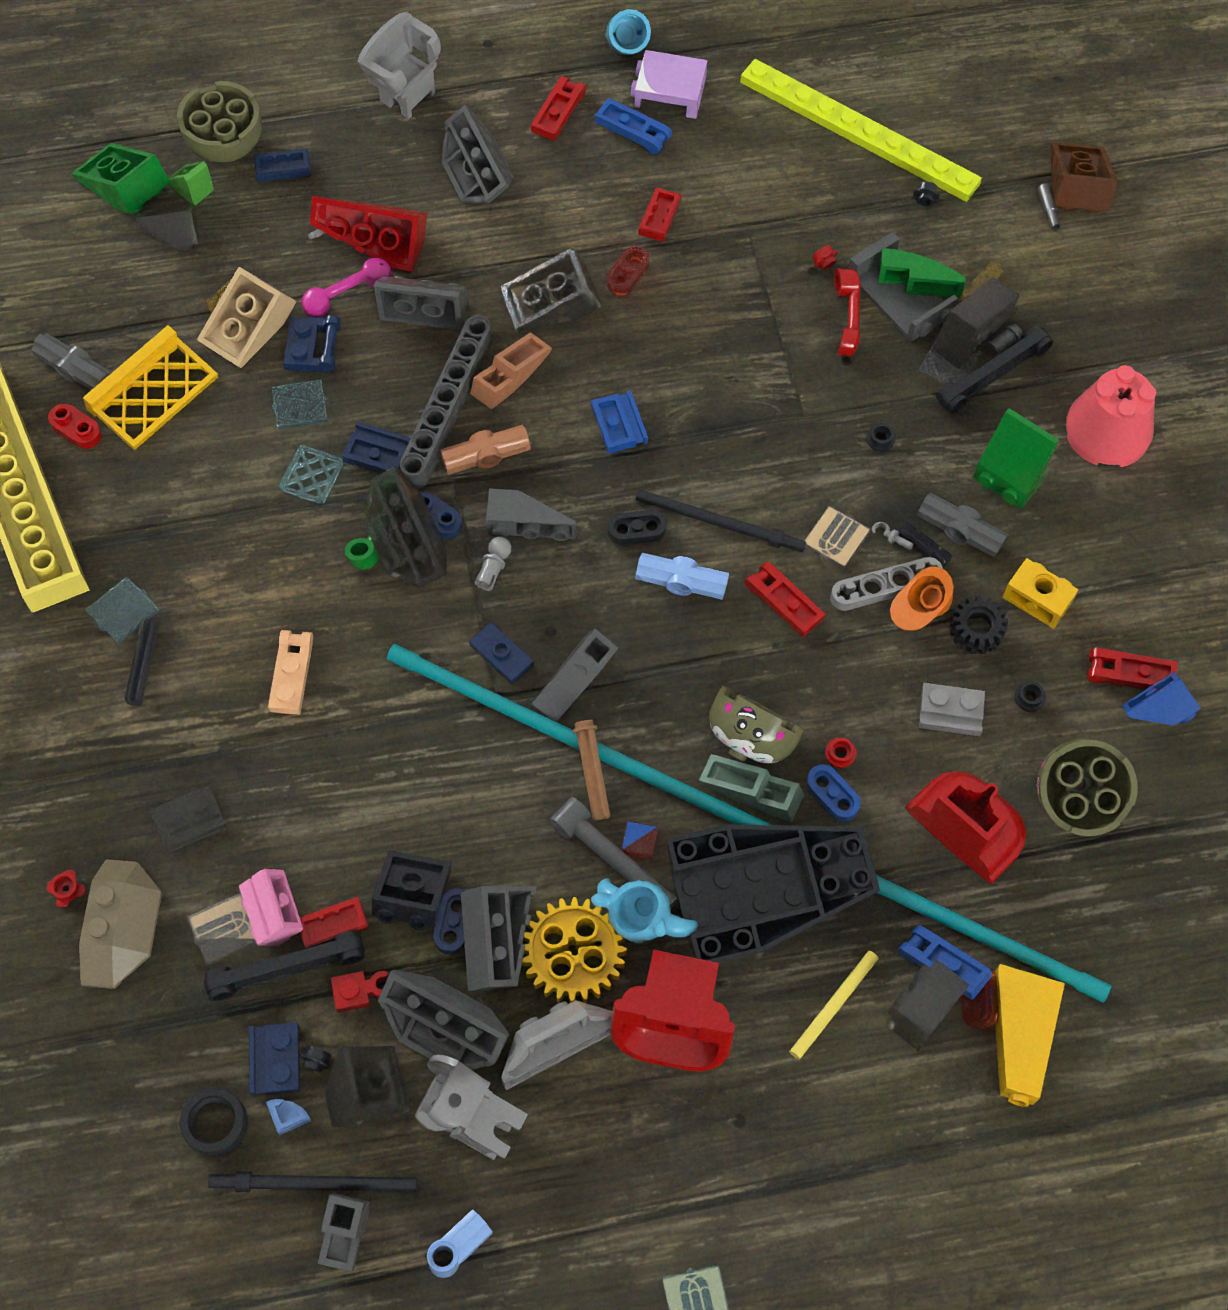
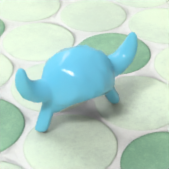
M605 878L599 882L597 894L591 897V901L595 906L608 909L610 924L617 934L631 942L639 944L664 935L686 937L698 929L697 921L680 918L671 914L669 897L662 891L660 886L648 881H632L618 888L611 883L609 878Z

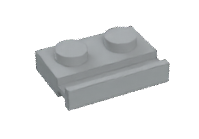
M923 683L918 728L981 736L985 691Z

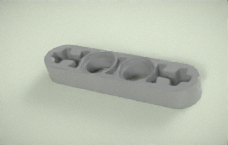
M927 557L844 579L835 583L830 600L836 609L847 611L895 598L905 586L895 584L892 579L893 576L897 574L904 575L910 582L924 568L940 567L943 569V567L935 558ZM868 582H875L880 586L881 590L876 594H872L866 591L864 585ZM840 591H844L846 595L850 594L849 600H845L843 596L839 597Z

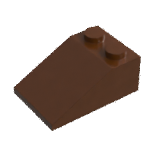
M1052 142L1051 180L1055 205L1064 210L1079 208L1091 213H1099L1100 211L1110 212L1118 180L1105 148Z

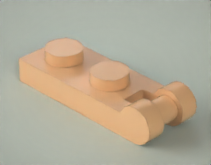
M281 630L268 704L269 712L301 714L313 645L312 632L292 634L290 630ZM291 646H299L300 652H290Z

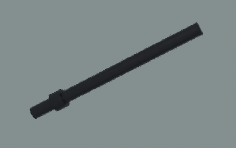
M640 489L636 494V501L767 541L769 546L779 549L783 546L802 553L806 547V541L787 536L784 531L775 528L771 531Z
M237 1171L236 1174H209L208 1188L235 1189L236 1192L250 1193L251 1189L416 1192L417 1178L252 1175V1171Z

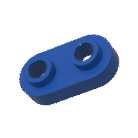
M828 765L813 767L806 781L808 791L834 819L838 821L852 820L860 808L858 794L834 768ZM823 780L827 783V786L820 787L816 782ZM845 803L849 809L841 810L838 804Z

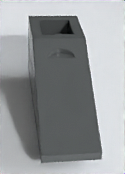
M489 489L486 513L487 534H493L497 537H507L509 535L523 536L528 539L547 537L559 541L576 539L575 520L519 490Z
M593 629L584 636L531 705L545 717L557 722L603 669L618 647L598 630Z

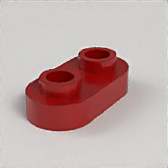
M59 404L50 410L48 420L52 429L65 439L83 449L92 448L100 442L102 433L98 423L72 405ZM88 428L87 431L81 432L83 429Z

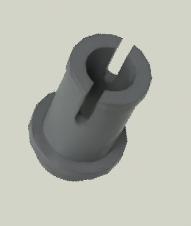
M1015 324L1007 325L1001 334L987 342L986 348L993 357H996L1019 342L1023 337V332Z

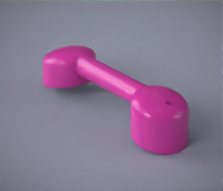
M370 258L363 264V270L325 289L320 287L308 289L304 293L301 302L305 315L307 317L322 318L330 309V298L364 281L374 288L375 282L381 277H393L390 265L381 258Z

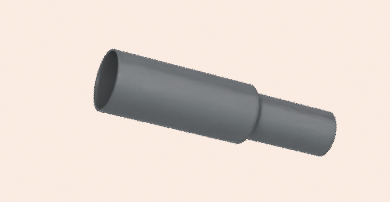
M1042 184L1037 188L1045 215L1048 217L1051 229L1057 230L1060 228V222L1056 213L1057 208L1049 184Z

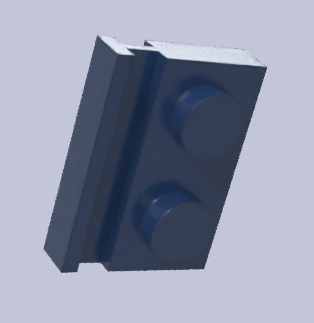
M357 422L356 430L352 433L342 454V460L345 463L390 477H398L401 471L400 461L411 438Z
M298 1022L264 1025L263 1027L249 1026V1093L251 1096H257V1094L270 1095L300 1092V1035Z

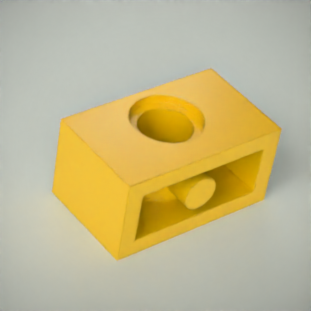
M1026 558L1008 583L1002 598L1054 629L1072 604L1079 589L1074 587L1067 579L1059 578L1047 571L1042 564L1032 562ZM1037 589H1042L1047 594H1042L1038 592Z

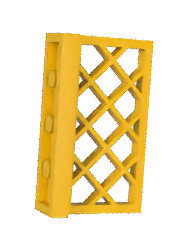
M167 325L86 394L83 400L86 410L92 416H97L135 451L218 378V373L177 337L176 331ZM178 348L186 355L185 363H169V355ZM153 369H165V381H148V373ZM169 369H185V381H168ZM189 369L203 370L207 376L202 381H189ZM132 387H144L143 399H127V391ZM148 387H164V399H147ZM168 387L185 388V395L181 399H168ZM111 405H122V417H109L104 411ZM127 405L143 406V418H126ZM147 406H164V414L159 418H147ZM126 424H143V432L133 439L126 433Z

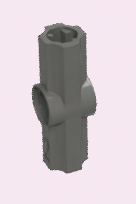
M48 333L39 334L34 340L31 349L33 355L54 367L55 371L70 383L77 381L92 390L112 373L94 362L88 353L77 345L69 347Z
M931 492L924 499L917 514L918 517L944 530L945 536L952 542L959 545L968 543L994 558L998 556L1009 535L981 520L980 514L975 509L965 505L957 507Z

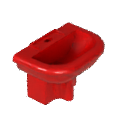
M960 771L943 773L933 779L905 806L907 812L921 823L929 833L989 884H993L1018 858L1025 846L1026 828L1020 814L998 794L999 789L996 784H987L971 773Z
M653 950L646 985L629 988L624 993L622 999L614 1002L610 1031L612 1041L619 1050L631 1058L643 1062L686 1071L701 1072L713 1070L722 1065L730 1054L735 1025L729 1021L727 1008L713 1000L719 963Z

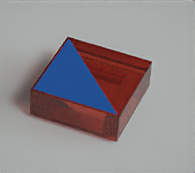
M627 821L621 850L630 856L652 860L658 826Z

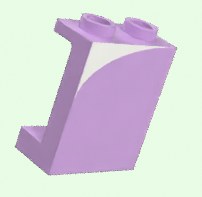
M645 50L643 61L638 60L636 76L638 80H633L631 86V97H635L634 107L640 108L642 99L687 106L686 117L696 119L706 81L707 60Z

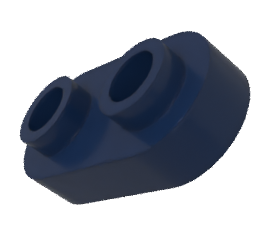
M420 492L411 498L409 504L411 516L418 523L443 539H452L460 534L462 518L457 510L429 492ZM421 503H428L425 507L420 506ZM445 518L451 519L448 523L442 522Z
M460 888L451 889L443 895L433 932L435 946L444 954L458 953L465 946L462 910L460 912L452 910L453 905L462 904L461 892L465 890ZM449 934L456 936V940L452 943H447L444 940Z

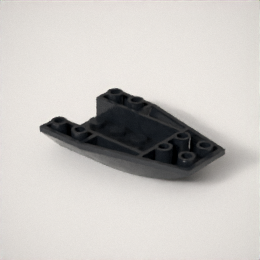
M729 824L666 839L671 876L676 897L678 898L681 917L698 922V929L693 934H690V936H686L693 957L697 959L720 963L762 953L880 891L863 827Z

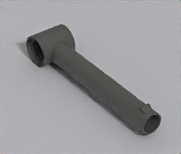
M570 797L549 819L551 826L562 837L568 840L573 835L578 837L628 882L641 880L660 886L662 891L669 897L670 909L677 902L678 898L663 885L659 884L656 879L588 822L591 814L576 798Z

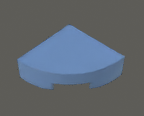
M273 1099L266 1102L279 1135L311 1122L307 1112L294 1102L283 1099Z

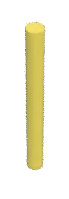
M868 951L791 1048L789 1052L796 1059L800 1060L877 962L879 958L875 953Z

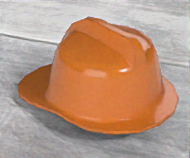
M928 567L917 573L892 601L890 614L895 625L903 630L915 631L922 629L934 618L947 612L952 604L954 589L949 573L940 567Z

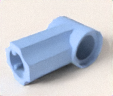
M473 1209L443 1238L435 1241L429 1247L427 1252L428 1265L431 1272L437 1277L446 1278L453 1275L459 1265L493 1234L487 1223ZM445 1250L452 1253L453 1260L448 1266L440 1267L433 1261L435 1255L440 1251Z

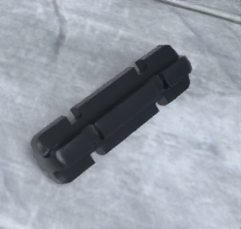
M907 522L900 529L899 536L912 542L913 548L926 558L931 557L938 560L944 568L951 560V553L944 548L939 549V544L922 531L918 533V528Z

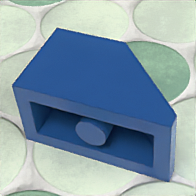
M1175 671L1122 704L1130 718L1173 726L1179 722L1182 724L1190 721L1195 717L1196 711L1201 709Z

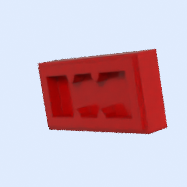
M656 187L638 228V235L664 242L681 203L682 194Z
M359 897L300 917L304 929L300 933L305 949L332 942L336 935L343 932L358 931L360 933L369 929Z

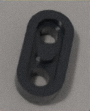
M656 510L618 513L612 516L608 522V536L614 543L620 545L658 541L666 533L667 520L661 512ZM654 526L656 530L650 531L647 527ZM624 529L627 533L620 534L618 531Z

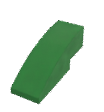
M882 248L878 266V283L905 285V294L945 298L955 295L958 299H961L966 277L924 256L902 250Z

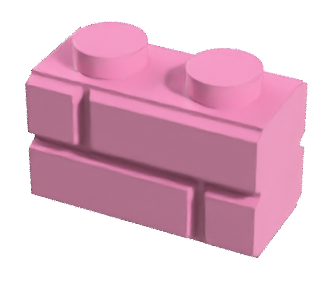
M263 869L253 875L252 879H248L239 885L242 895V906L247 911L252 926L251 934L258 946L282 945L291 939L290 937L304 930L284 870Z

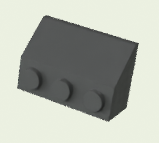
M383 276L375 282L374 290L380 320L462 330L468 305L466 286H460L455 283H436L429 280L405 279L399 276Z

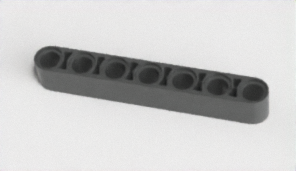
M482 315L471 316L465 322L401 458L402 480L405 487L410 490H420L428 483L440 457V449H443L470 392L473 379L478 374L491 346L490 322ZM413 470H419L417 473H409Z

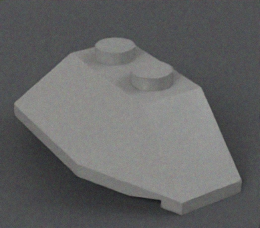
M576 1000L570 1004L564 1001L549 1010V1015L539 1020L537 1017H533L520 1025V1030L515 1033L501 1076L505 1090L611 1035L610 1027L613 1011Z

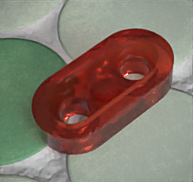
M630 247L622 253L607 274V287L610 292L616 295H626L634 289L649 268V254L641 247Z
M989 966L987 967L992 970V977L973 1000L961 993L963 1019L968 1025L978 1030H986L992 1027L998 1017L996 974ZM986 1009L985 1016L980 1018L981 1011Z

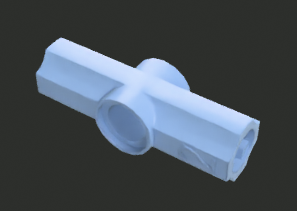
M642 553L639 558L635 579L666 586L668 591L680 596L696 593L723 600L729 573L701 567L695 560L688 557L679 556L671 560Z

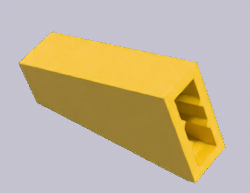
M999 964L993 973L992 986L1000 1095L1008 1097V1101L1014 1105L1028 1107L1029 1104L1034 1105L1041 1096L1065 983Z

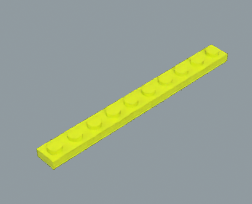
M754 59L741 74L740 83L925 181L936 184L939 188L965 202L970 199L981 183L982 177L757 59Z

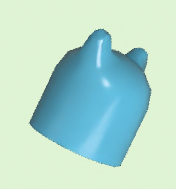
M627 9L620 11L610 19L605 37L614 51L622 55H632L640 52L647 46L650 40L651 28L644 14L637 10Z

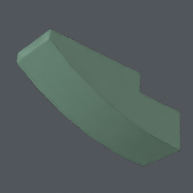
M713 754L710 755L699 779L700 784L752 809L793 822L804 797L799 783L770 776L767 769Z

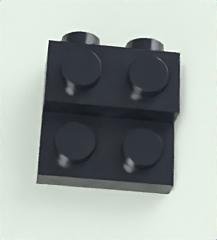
M389 850L372 896V916H376L379 921L386 924L394 923L395 920L408 922L416 930H424L427 926L435 928L441 900L451 872V862Z

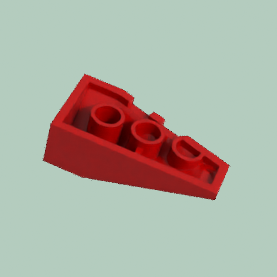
M312 196L310 225L337 240H342L351 245L362 254L365 253L372 258L385 260L390 265V268L413 272L425 241L428 213L398 207Z

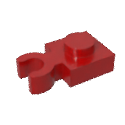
M364 971L332 977L331 983L337 1013L370 1006L369 997H380L382 990L378 989L377 985L380 981L388 979V973L386 971H379L371 979L367 980L365 979Z

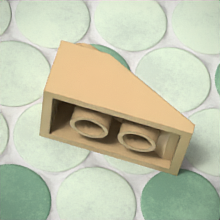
M238 267L197 340L242 368L284 325L297 301L252 273Z

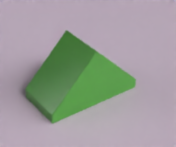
M205 161L187 164L168 178L170 180L168 185L193 206L214 191Z

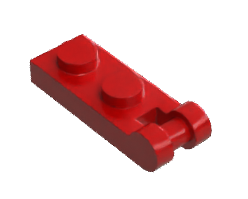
M561 76L533 120L531 132L555 141L579 101L584 98L587 85L580 82L575 84L570 82V78Z
M765 562L759 567L757 574H751L744 580L746 587L752 593L757 594L802 637H805L825 619L826 614L770 562ZM767 580L773 582L769 587L764 584Z
M1094 648L1090 650L1089 661L1092 663V666L1088 669L1087 680L1092 683L1106 682L1147 689L1174 671L1177 673L1178 662ZM1104 664H1113L1112 670L1105 669Z

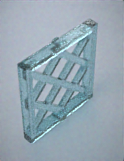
M300 444L278 488L279 490L299 496V498L324 504L344 462L342 458L325 453L323 450L319 451ZM308 452L317 456L307 460L304 453ZM301 455L303 462L296 464ZM326 458L336 463L326 466L323 459ZM319 461L322 468L312 471L309 464ZM306 466L309 473L298 476L296 469ZM335 468L332 476H330L328 470ZM293 472L295 478L288 480L291 473ZM324 472L327 479L317 483L314 475ZM311 477L314 484L304 488L301 480ZM297 482L300 490H295L287 486ZM326 485L322 493L320 487ZM316 489L319 496L316 497L306 492Z

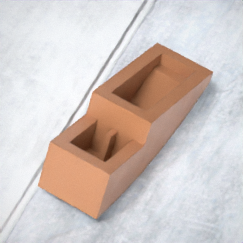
M530 332L494 356L493 364L474 377L470 394L492 410L529 378L551 352L552 347Z

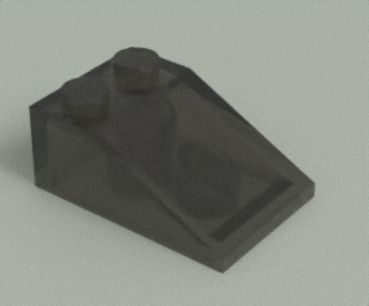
M573 247L500 286L517 332L576 320L602 306L587 265Z

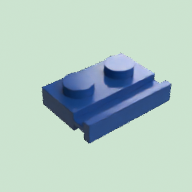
M631 390L627 391V394H614L591 400V408L608 454L635 447L639 443H648V436Z

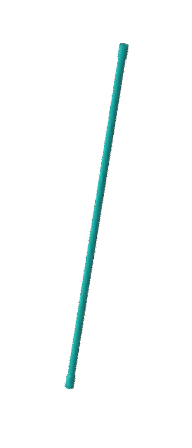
M393 644L387 655L388 661L409 671L417 672L580 750L577 734H573L572 729L433 664L397 644ZM597 742L601 761L717 817L738 825H771ZM876 875L880 891L876 893L1050 975L1102 1003L1105 1002L1112 985L1085 972H1079Z

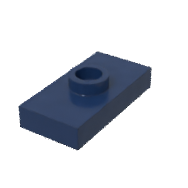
M308 149L254 154L257 182L311 176Z
M492 622L469 641L470 647L511 685L534 666V661Z

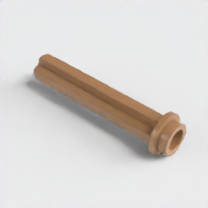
M593 720L579 721L574 723L575 729H573V734H577L592 818L595 821H601L610 818V811L595 736V730L598 727L594 725Z

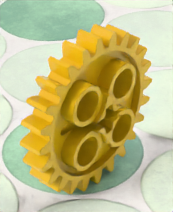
M573 897L571 905L566 906L565 901L561 898L559 900V908L557 909L548 903V913L545 915L541 911H536V917L539 922L530 921L528 928L532 933L524 932L523 940L529 944H524V954L528 956L523 958L522 966H532L526 971L527 979L537 977L533 983L534 988L538 989L545 985L544 996L547 998L554 991L557 993L558 1003L561 1002L564 995L569 996L570 1003L575 1001L576 996L579 995L583 1002L587 1003L588 993L590 992L596 998H600L599 988L601 986L606 990H611L609 978L619 980L620 974L615 968L625 967V961L619 957L626 955L627 948L618 946L625 942V938L616 934L617 932L610 924L608 913L603 916L601 915L602 907L596 906L594 909H590V899H586L583 906H578L577 898ZM587 925L594 929V933L588 937L580 936L577 933L581 926ZM551 933H557L562 936V940L558 944L553 945L547 943L545 938ZM596 942L602 943L600 947L592 946ZM575 945L578 954L572 955L571 951H569V946ZM546 954L554 955L550 959L545 958ZM596 956L601 959L602 964L599 967L590 968L584 962L588 957ZM558 964H565L570 968V971L564 976H558L552 970Z

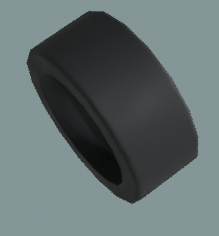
M211 1087L198 1091L188 1099L181 1111L179 1125L182 1137L193 1150L203 1156L219 1157L229 1154L241 1144L246 1136L249 1121L245 1107L235 1094L223 1088ZM218 1102L227 1105L233 1112V1129L221 1141L214 1143L206 1142L200 1139L195 1132V1116L206 1104Z

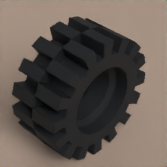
M977 595L975 601L970 596L966 598L965 602L962 600L958 604L949 627H951L950 635L955 636L954 643L956 645L960 642L962 643L960 649L965 651L969 647L971 648L970 654H976L977 649H980V655L986 654L988 649L992 652L996 646L1000 645L1007 630L1008 618H1005L1007 614L1005 609L999 611L1001 606L999 602L992 605V598L987 596L986 601H982V595ZM971 617L983 618L989 623L990 630L986 633L974 632L968 627L967 620Z

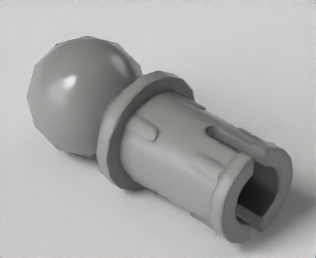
M498 536L490 541L488 546L490 554L483 556L482 568L475 579L477 587L486 591L493 589L500 570L505 567V562L502 559L507 558L511 553L512 546L508 539Z

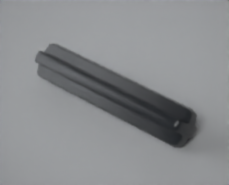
M144 619L140 623L124 698L128 705L140 706L143 703L158 631V625L154 620Z

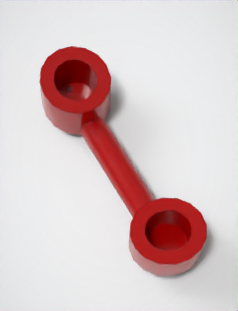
M836 268L834 275L836 294L839 297H849L848 328H844L837 355L852 356L860 342L861 282L858 272L855 270Z

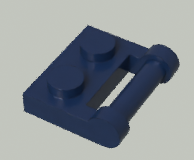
M328 315L325 318L290 316L283 362L285 370L332 372L335 369L336 360L333 356L336 334L340 330L341 319L334 315ZM319 331H324L323 353L319 358H315Z

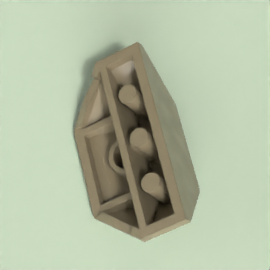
M106 859L92 879L79 941L81 986L115 989L122 983V980L133 973L151 956L162 892L138 862Z

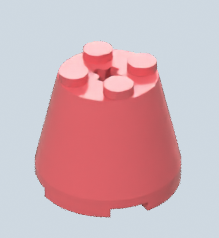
M1127 365L1120 366L1118 369H1113L1103 374L1074 401L1067 414V440L1072 449L1081 458L1094 465L1102 463L1124 467L1139 460L1147 451L1154 434L1156 389L1146 377Z

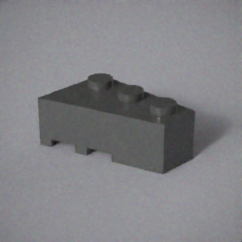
M481 886L461 892L468 992L495 991L518 986L525 945L522 942L525 927L530 924L529 906L531 897L535 896L537 886Z

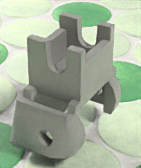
M402 12L391 18L371 37L358 57V63L365 73L368 82L379 89L380 102L391 108L394 105V98L400 105L402 116L410 119L412 117L411 110L427 94L433 96L436 93L433 70L437 67V62L435 61L441 52V43L433 28L419 21L408 12ZM412 47L428 55L429 64L410 54Z
M433 1055L428 1061L427 1066L436 1076L415 1114L417 1121L428 1130L434 1132L447 1131L450 1133V1137L463 1142L492 1160H495L497 1155L505 1158L511 1147L495 1137L494 1126L507 1133L511 1127L520 1130L528 1114L494 1095L488 1089L490 1082L460 1061L445 1055Z

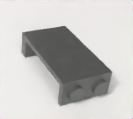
M891 232L851 257L848 269L858 272L861 291L912 342L919 336L925 337L928 335L933 327L942 322L944 324L948 322L955 314L954 310L958 298L953 295L943 301L940 297L905 294V285L878 283V266L882 248L898 249L900 238L894 232Z

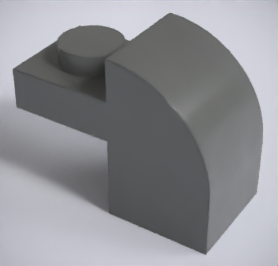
M336 1193L329 1195L321 1228L325 1235L318 1264L350 1272L354 1271L362 1235L366 1231L369 1215L368 1201Z

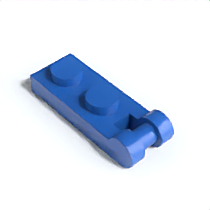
M610 98L605 101L595 114V123L644 146L651 154H658L663 147L662 143L668 141L672 135L671 129L665 124Z
M918 925L913 930V937L909 942H903L898 948L899 954L904 959L916 963L971 1000L977 996L992 977V970L921 925ZM923 945L928 946L924 952L919 950Z

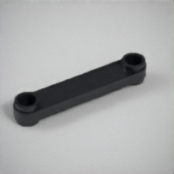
M1035 325L1023 335L1019 342L957 383L951 381L945 384L937 392L936 398L946 411L954 414L965 406L970 397L1033 355L1040 357L1051 348L1054 341L1043 328Z
M347 931L336 935L332 942L231 970L229 967L211 969L204 974L206 994L209 996L210 1001H223L235 996V991L308 970L337 962L340 965L355 964L365 958L363 939L358 931Z

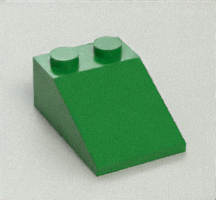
M114 143L108 144L71 173L74 179L113 208L130 214L139 211L147 200L159 195L163 188L170 183L155 154Z
M1008 408L981 456L973 478L982 487L991 489L1002 496L1007 503L1022 509L1040 487L1059 439Z

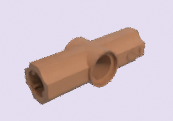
M520 425L496 433H492L489 430L479 431L473 434L469 441L440 449V455L445 471L449 475L476 466L481 469L495 467L502 461V458L531 450L525 427Z

